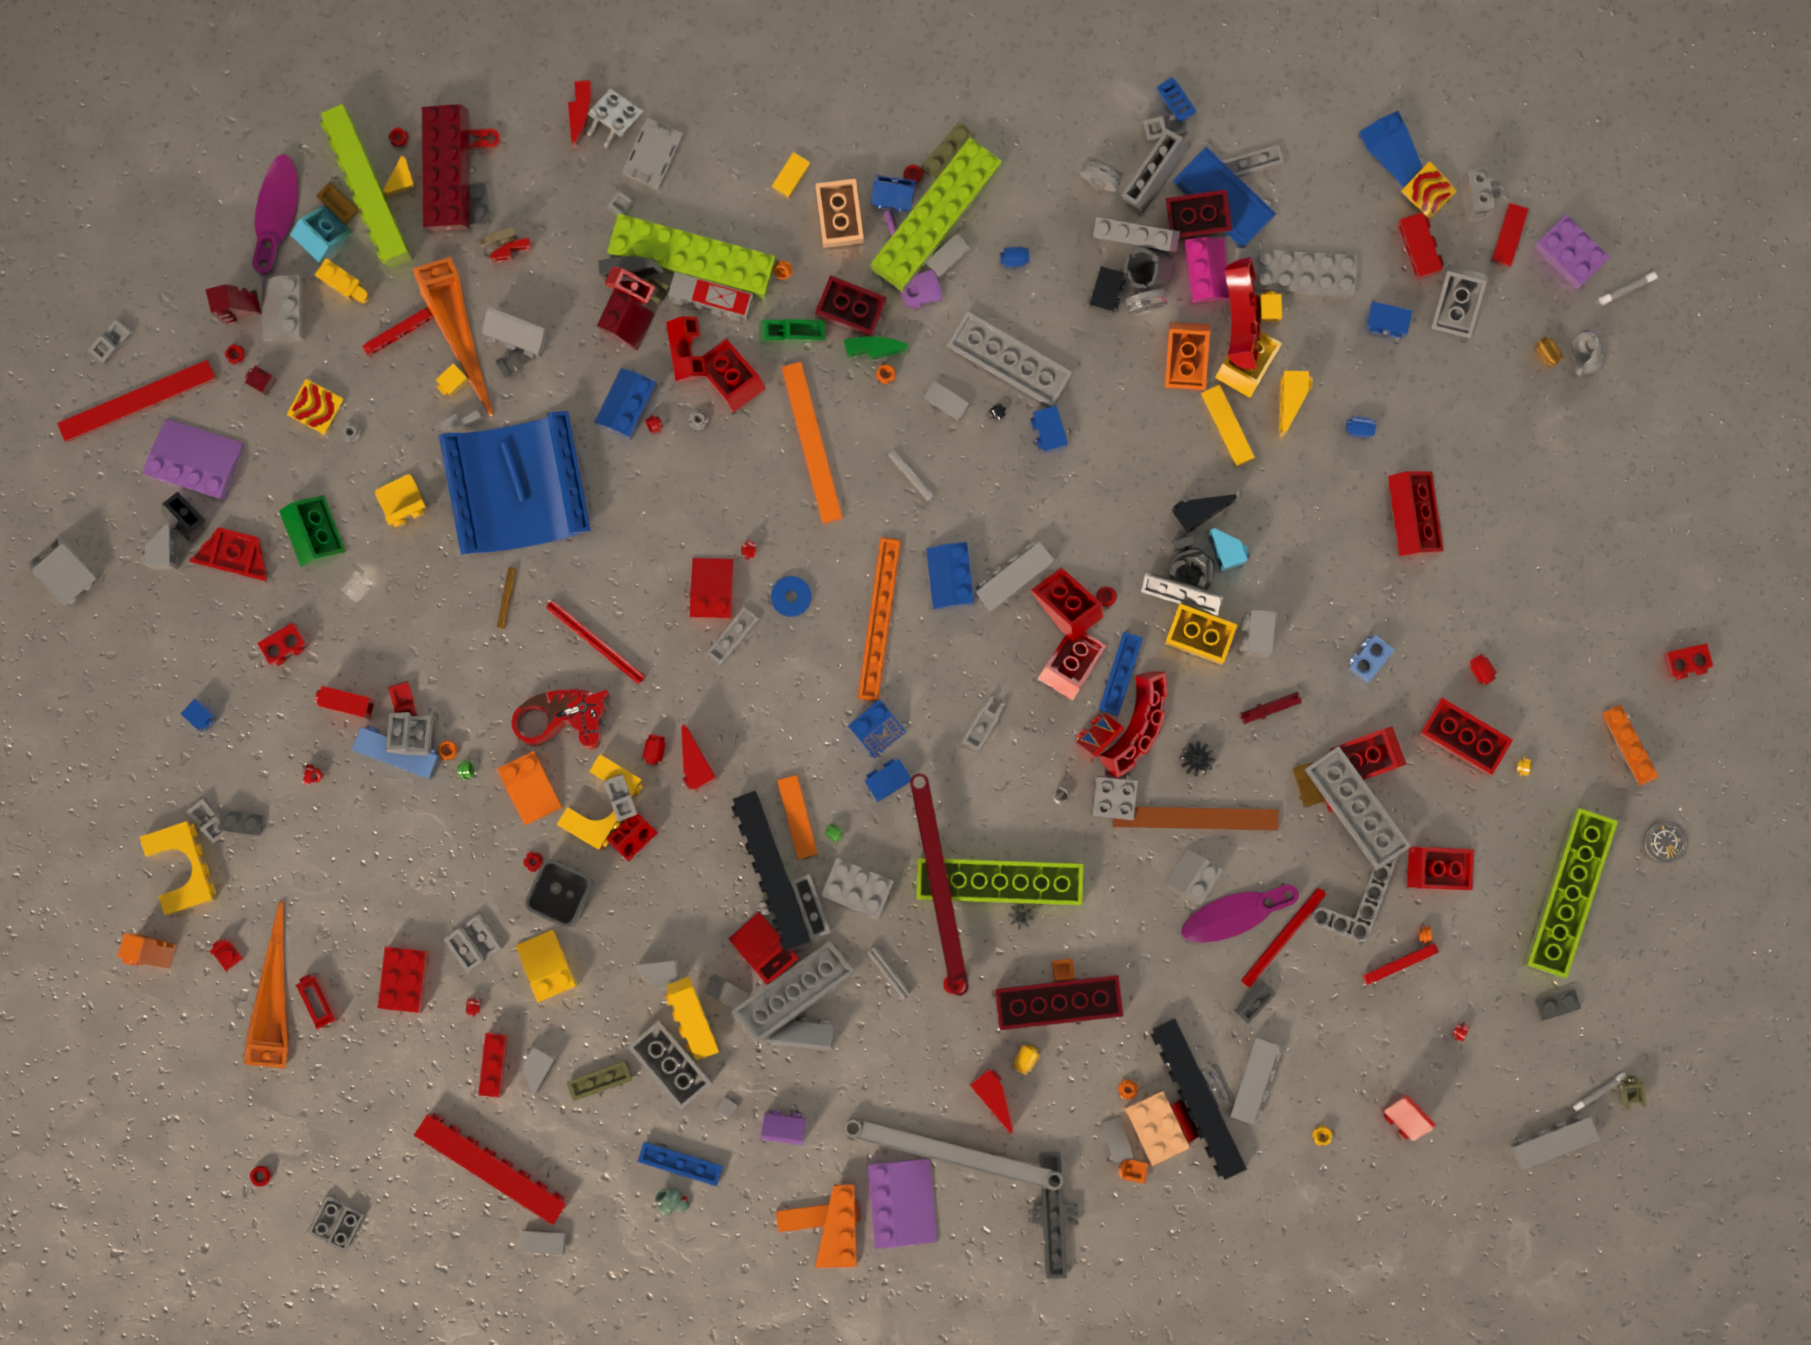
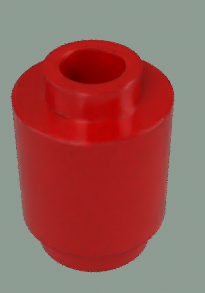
M1483 653L1469 661L1471 665L1469 668L1480 684L1484 682L1487 685L1496 679L1494 675L1497 674V671L1488 657H1484Z
M649 734L648 739L645 740L642 759H646V764L658 765V762L663 761L666 745L664 742L665 737Z

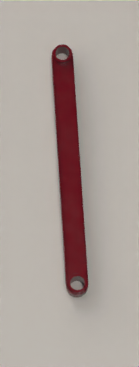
M917 773L912 776L910 786L949 985L954 995L962 996L968 991L969 985L928 778L924 774ZM922 777L926 782L923 788H916L913 784L915 778ZM958 980L965 983V990L961 993L956 992L953 988L954 983Z

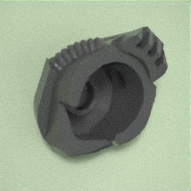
M1191 548L1176 554L1172 558L1169 565L1171 579L1205 590L1211 587L1215 563L1203 550Z

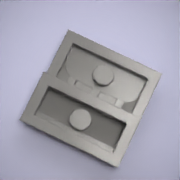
M409 712L389 713L386 751L403 755H430L433 728L432 716H411Z
M480 914L473 917L444 939L467 973L503 948V945Z

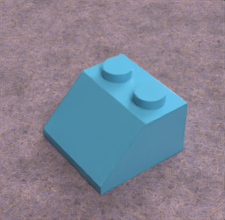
M322 205L300 218L290 235L318 262H321L331 256L352 235L353 231L331 210Z
M1215 528L1209 531L1208 537L1220 572L1242 566L1247 562L1249 552L1246 545L1242 546L1240 540Z

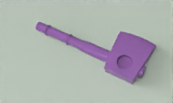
M892 210L884 212L892 236L897 230ZM933 269L916 275L904 290L902 296L906 308L913 307V309L922 307L923 304L942 300L940 284Z

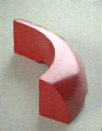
M1247 257L1232 262L1224 270L1231 306V340L1228 356L1238 367L1256 369L1259 359V351L1256 350L1257 341L1261 340L1259 295L1254 293L1256 274L1252 257Z
M1151 671L1135 676L1137 693L1131 721L1121 738L1111 748L1099 754L1104 768L1110 775L1116 778L1136 766V762L1142 755L1149 752L1160 732L1165 717V697H1167L1168 693L1165 672Z

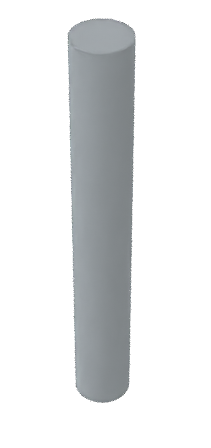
M892 451L888 456L929 502L934 495L895 451Z

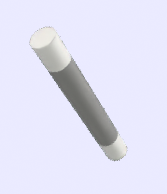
M1653 271L1600 297L1599 301L1604 305L1657 279V275Z
M1624 1072L1574 1104L1572 1108L1576 1113L1620 1085L1619 1081L1625 1080L1624 1078L1627 1075Z

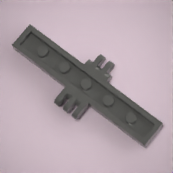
M1040 1153V1167L1062 1174L1061 1153ZM1051 1175L1049 1177V1184L1058 1186L1060 1178L1057 1175ZM1041 1187L1042 1205H1037L1036 1210H1028V1215L1037 1214V1218H1029V1223H1037V1227H1043L1046 1279L1067 1278L1064 1226L1079 1225L1078 1220H1070V1217L1078 1216V1212H1070V1208L1076 1209L1078 1204H1063L1062 1187L1058 1190Z

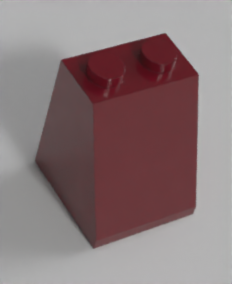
M614 289L597 327L602 335L638 351L655 314L633 297Z

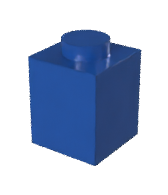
M194 699L181 713L186 720L201 732L204 729L206 731L209 730L215 723L213 720L216 716L197 699Z

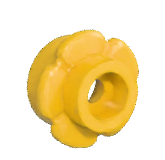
M1524 756L1523 760L1519 759L1517 771L1520 772L1521 776L1530 775L1532 760L1526 759V756Z
M1321 1125L1314 1129L1312 1137L1317 1145L1326 1146L1330 1144L1333 1133L1326 1126Z

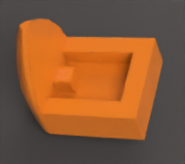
M1131 1159L1123 1160L1118 1166L1119 1176L1123 1180L1146 1184L1150 1163Z

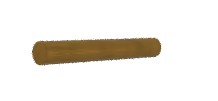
M508 567L497 628L505 629L516 573L515 568Z

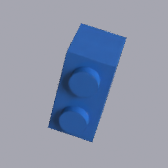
M876 174L871 204L878 208L892 207L898 211L911 210L916 181Z
M1372 302L1365 329H1369V332L1381 335L1383 332L1390 334L1389 337L1401 339L1408 334L1413 310Z
M1057 405L1033 412V418H1030L1032 429L1037 430L1039 436L1036 438L1038 449H1042L1043 453L1046 454L1067 448L1068 443Z
M892 758L883 764L885 768L878 772L875 769L866 775L867 779L864 782L877 802L910 783L911 777L900 759L895 761Z

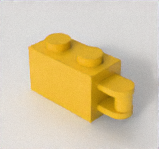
M327 258L315 273V276L352 302L355 299L360 303H367L369 301V294L362 288V283Z

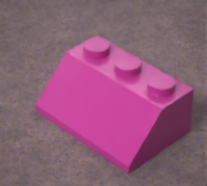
M1203 237L1185 240L1183 246L1191 304L1230 299L1224 272L1228 266L1224 239Z

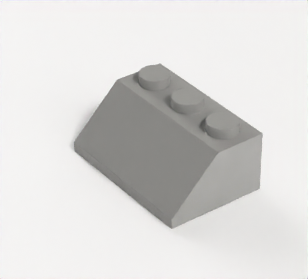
M299 275L276 276L262 280L263 341L304 340L303 279Z
M488 306L482 328V334L486 337L485 340L494 344L497 341L505 344V348L511 351H516V349L524 351L523 355L532 359L535 356L541 358L549 338L545 328Z
M797 1017V1021L791 1020L770 1035L768 1044L831 1051L834 1025L830 1024V1020L818 1019V1023L809 1022L810 1018Z

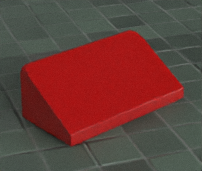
M1180 1099L1169 1104L1187 1143L1198 1138L1199 1136L1195 1130L1196 1126L1194 1121H1191L1188 1116L1185 1102H1182Z

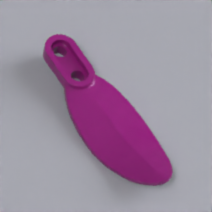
M279 155L274 159L264 178L255 211L257 243L252 266L261 275L269 274L273 270L278 246L287 236L297 210V172L294 163L287 155ZM270 243L271 247L266 249L265 245ZM261 263H267L266 267H260Z
M1288 884L1264 893L1242 892L1217 899L1192 914L1183 924L1181 934L1186 940L1198 943L1220 941L1237 936L1260 924L1271 912L1294 904L1299 897L1298 890L1293 885ZM1286 891L1292 892L1290 899L1285 898L1284 893ZM1267 898H1271L1273 900V904L1271 906H1267L1265 904V900Z

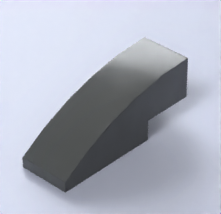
M620 256L598 261L599 275L605 281L612 267L623 268L643 280L664 274V270L655 260L644 257Z

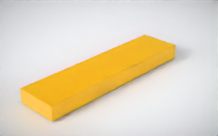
M1220 384L1202 392L1201 396L1235 466H1240L1254 459L1252 450Z

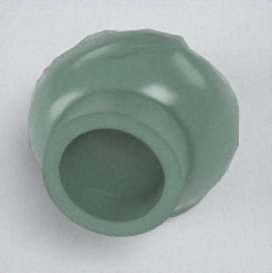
M663 1188L655 1197V1201L658 1203V1210L664 1215H671V1212L675 1209L678 1212H685L689 1208L687 1196L681 1198V1195L676 1190Z

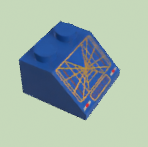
M880 699L848 725L849 729L874 759L906 733Z

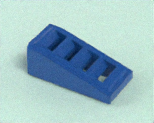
M1174 77L1157 86L1158 95L1179 123L1197 113ZM1175 94H1178V95H1177L1176 97H1174L1173 99H1171V100L1169 99L1170 97L1174 96ZM1181 100L1183 101L1182 103L1174 107L1175 104H1177ZM1186 106L1188 107V109H1186L1182 113H1178V111H1180L1181 109L1185 108Z

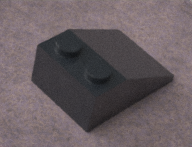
M1232 494L1193 499L1186 503L1182 500L1173 506L1170 518L1182 535L1188 534L1233 504L1237 496Z

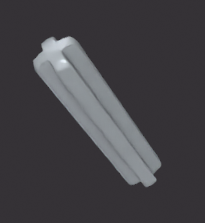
M876 946L870 948L867 954L902 999L911 995L909 988Z

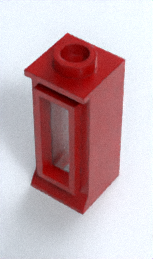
M308 974L300 978V983L295 986L304 1001L316 1030H320L324 1026L338 1021L318 976L311 977Z

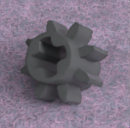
M1024 904L1021 905V909L1013 906L1014 914H1008V916L1014 919L1010 924L1017 923L1019 930L1022 924L1029 927L1028 919H1034L1028 914L1032 909L1024 910ZM1018 911L1020 913H1026V916L1024 917L1026 920L1025 922H1022L1021 920L1017 921L1015 919L1017 918L1016 913Z

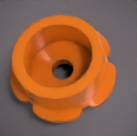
M777 261L774 266V275L782 280L787 279L793 274L791 264L787 261Z
M880 365L878 371H876L877 379L883 384L894 381L896 377L895 368L892 365Z
M445 740L442 744H439L437 751L441 759L452 760L457 755L458 747L452 741Z
M1422 925V929L1418 930L1420 942H1424V945L1433 943L1431 926L1424 927Z
M1125 1079L1123 1083L1119 1084L1118 1092H1120V1096L1123 1099H1133L1137 1096L1138 1085L1135 1082Z

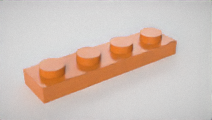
M1622 705L1603 712L1602 716L1638 786L1658 779V774Z

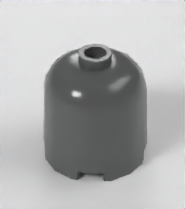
M1136 248L1131 254L1127 255L1124 262V273L1128 275V279L1131 281L1130 284L1136 288L1162 286L1171 280L1175 271L1173 257L1169 252L1154 248Z

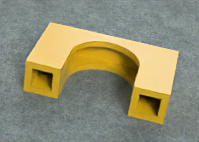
M599 754L589 771L602 780L623 773L632 798L634 795L638 796L644 787L642 779ZM567 807L557 825L601 851L602 848H607L609 842L606 839L613 830L615 831L621 825L622 820L617 821L614 810L608 817L595 821L589 820Z
M188 821L139 837L145 857H152L170 850H180L191 861L192 874L189 881L177 890L158 896L166 916L215 900L214 895L217 894L214 884L210 883L208 875H210L207 863H203L202 856L204 852L202 846L197 844L195 836H198L196 827Z

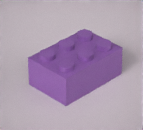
M1567 214L1534 246L1576 289L1610 258Z

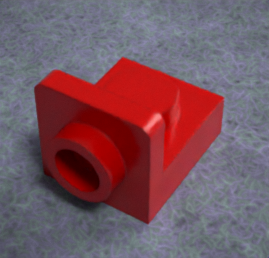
M221 938L211 945L213 949L209 951L210 954L215 956L225 971L230 970L243 960V957L229 939L223 940Z

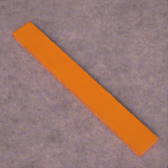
M798 362L783 366L782 371L822 523L826 524L841 520L842 515L802 363Z
M883 537L880 539L858 699L877 702L879 698L901 540Z

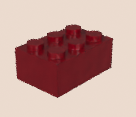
M1227 190L1165 198L1169 229L1180 231L1179 239L1233 231Z
M830 275L815 311V316L863 336H874L887 304V297Z

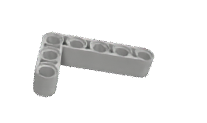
M1397 858L1382 867L1386 872V876L1383 879L1377 878L1376 869L1372 866L1354 918L1321 907L1314 909L1311 913L1312 923L1353 940L1362 941L1368 938ZM1371 887H1376L1379 891V895L1375 899L1369 896V889ZM1365 906L1370 907L1372 911L1369 918L1363 917L1361 913ZM1318 911H1323L1326 915L1323 923H1319L1316 920L1315 916ZM1338 918L1345 921V927L1342 930H1338L1335 927V921ZM1359 925L1365 930L1362 937H1357L1354 932L1355 928Z

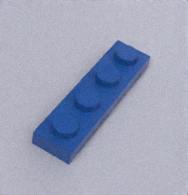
M1123 632L1099 707L1100 711L1119 716L1141 647L1142 637Z
M643 1142L638 1158L639 1163L714 1186L718 1185L723 1168L722 1165L647 1142Z

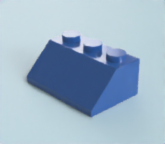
M620 368L594 423L631 440L658 386L657 383L636 372Z
M967 542L927 548L933 610L974 605Z

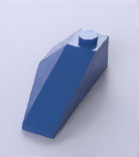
M1399 111L1377 120L1359 132L1367 151L1395 177V180L1403 188L1423 168Z

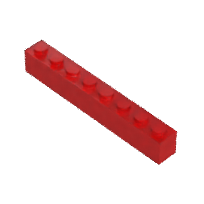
M429 1113L425 1116L413 1136L551 1225L556 1223L568 1204L565 1201L566 1197L557 1191L552 1193L547 1189L549 1186L540 1180L535 1182L530 1178L531 1174L523 1169L518 1171L513 1168L514 1163L504 1157L501 1160L496 1157L494 1150L487 1146L485 1149L478 1145L479 1141L470 1135L465 1137L460 1133L462 1130L453 1124L448 1126L443 1122L444 1118L436 1113L431 1115Z

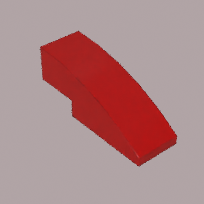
M591 80L574 81L576 101L568 102L571 143L573 146H578L590 116L588 112L592 106Z

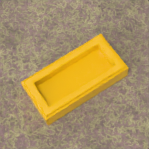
M793 152L774 181L772 188L789 198L810 166V162Z

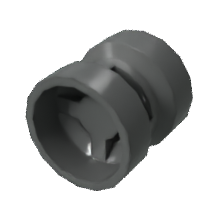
M514 351L509 352L505 360L504 358L495 360L505 378L511 376V370L519 371L523 369Z

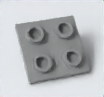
M610 89L588 112V115L594 121L587 135L591 137L602 122L611 129L604 143V146L608 148L616 135L622 137L643 114V111Z
M1106 769L1104 776H1097L1092 816L1134 820L1138 780L1130 779V770L1125 773V779L1110 778Z

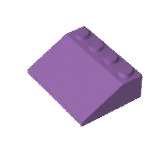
M166 419L148 455L142 474L149 478L225 501L244 443Z
M930 1158L868 1164L875 1249L937 1242Z

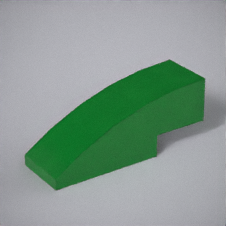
M764 319L760 321V342L825 341V320Z
M866 336L843 340L848 359L868 354L869 361L909 351L908 343L885 337Z

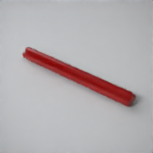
M554 600L548 603L546 606L547 610L637 684L644 680L645 675L564 608Z
M1317 888L1242 978L1241 982L1246 987L1252 986L1324 899L1326 893L1322 889Z

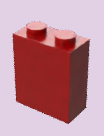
M321 686V689H318L315 695L316 706L371 720L375 700L372 698Z

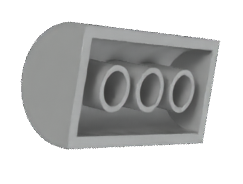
M660 1020L628 1046L629 1050L680 1110L685 1108L713 1084Z

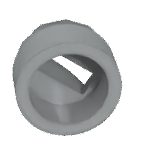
M1062 786L1057 787L1052 793L1053 801L1057 804L1065 803L1070 797L1068 789ZM1062 792L1064 795L1058 799L1057 796Z

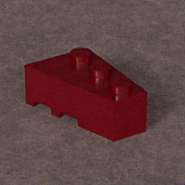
M227 284L205 289L211 313L222 324L225 323V325H232L237 323L239 319L262 314L257 291L251 290L248 292L247 288H242V291H239L237 286Z

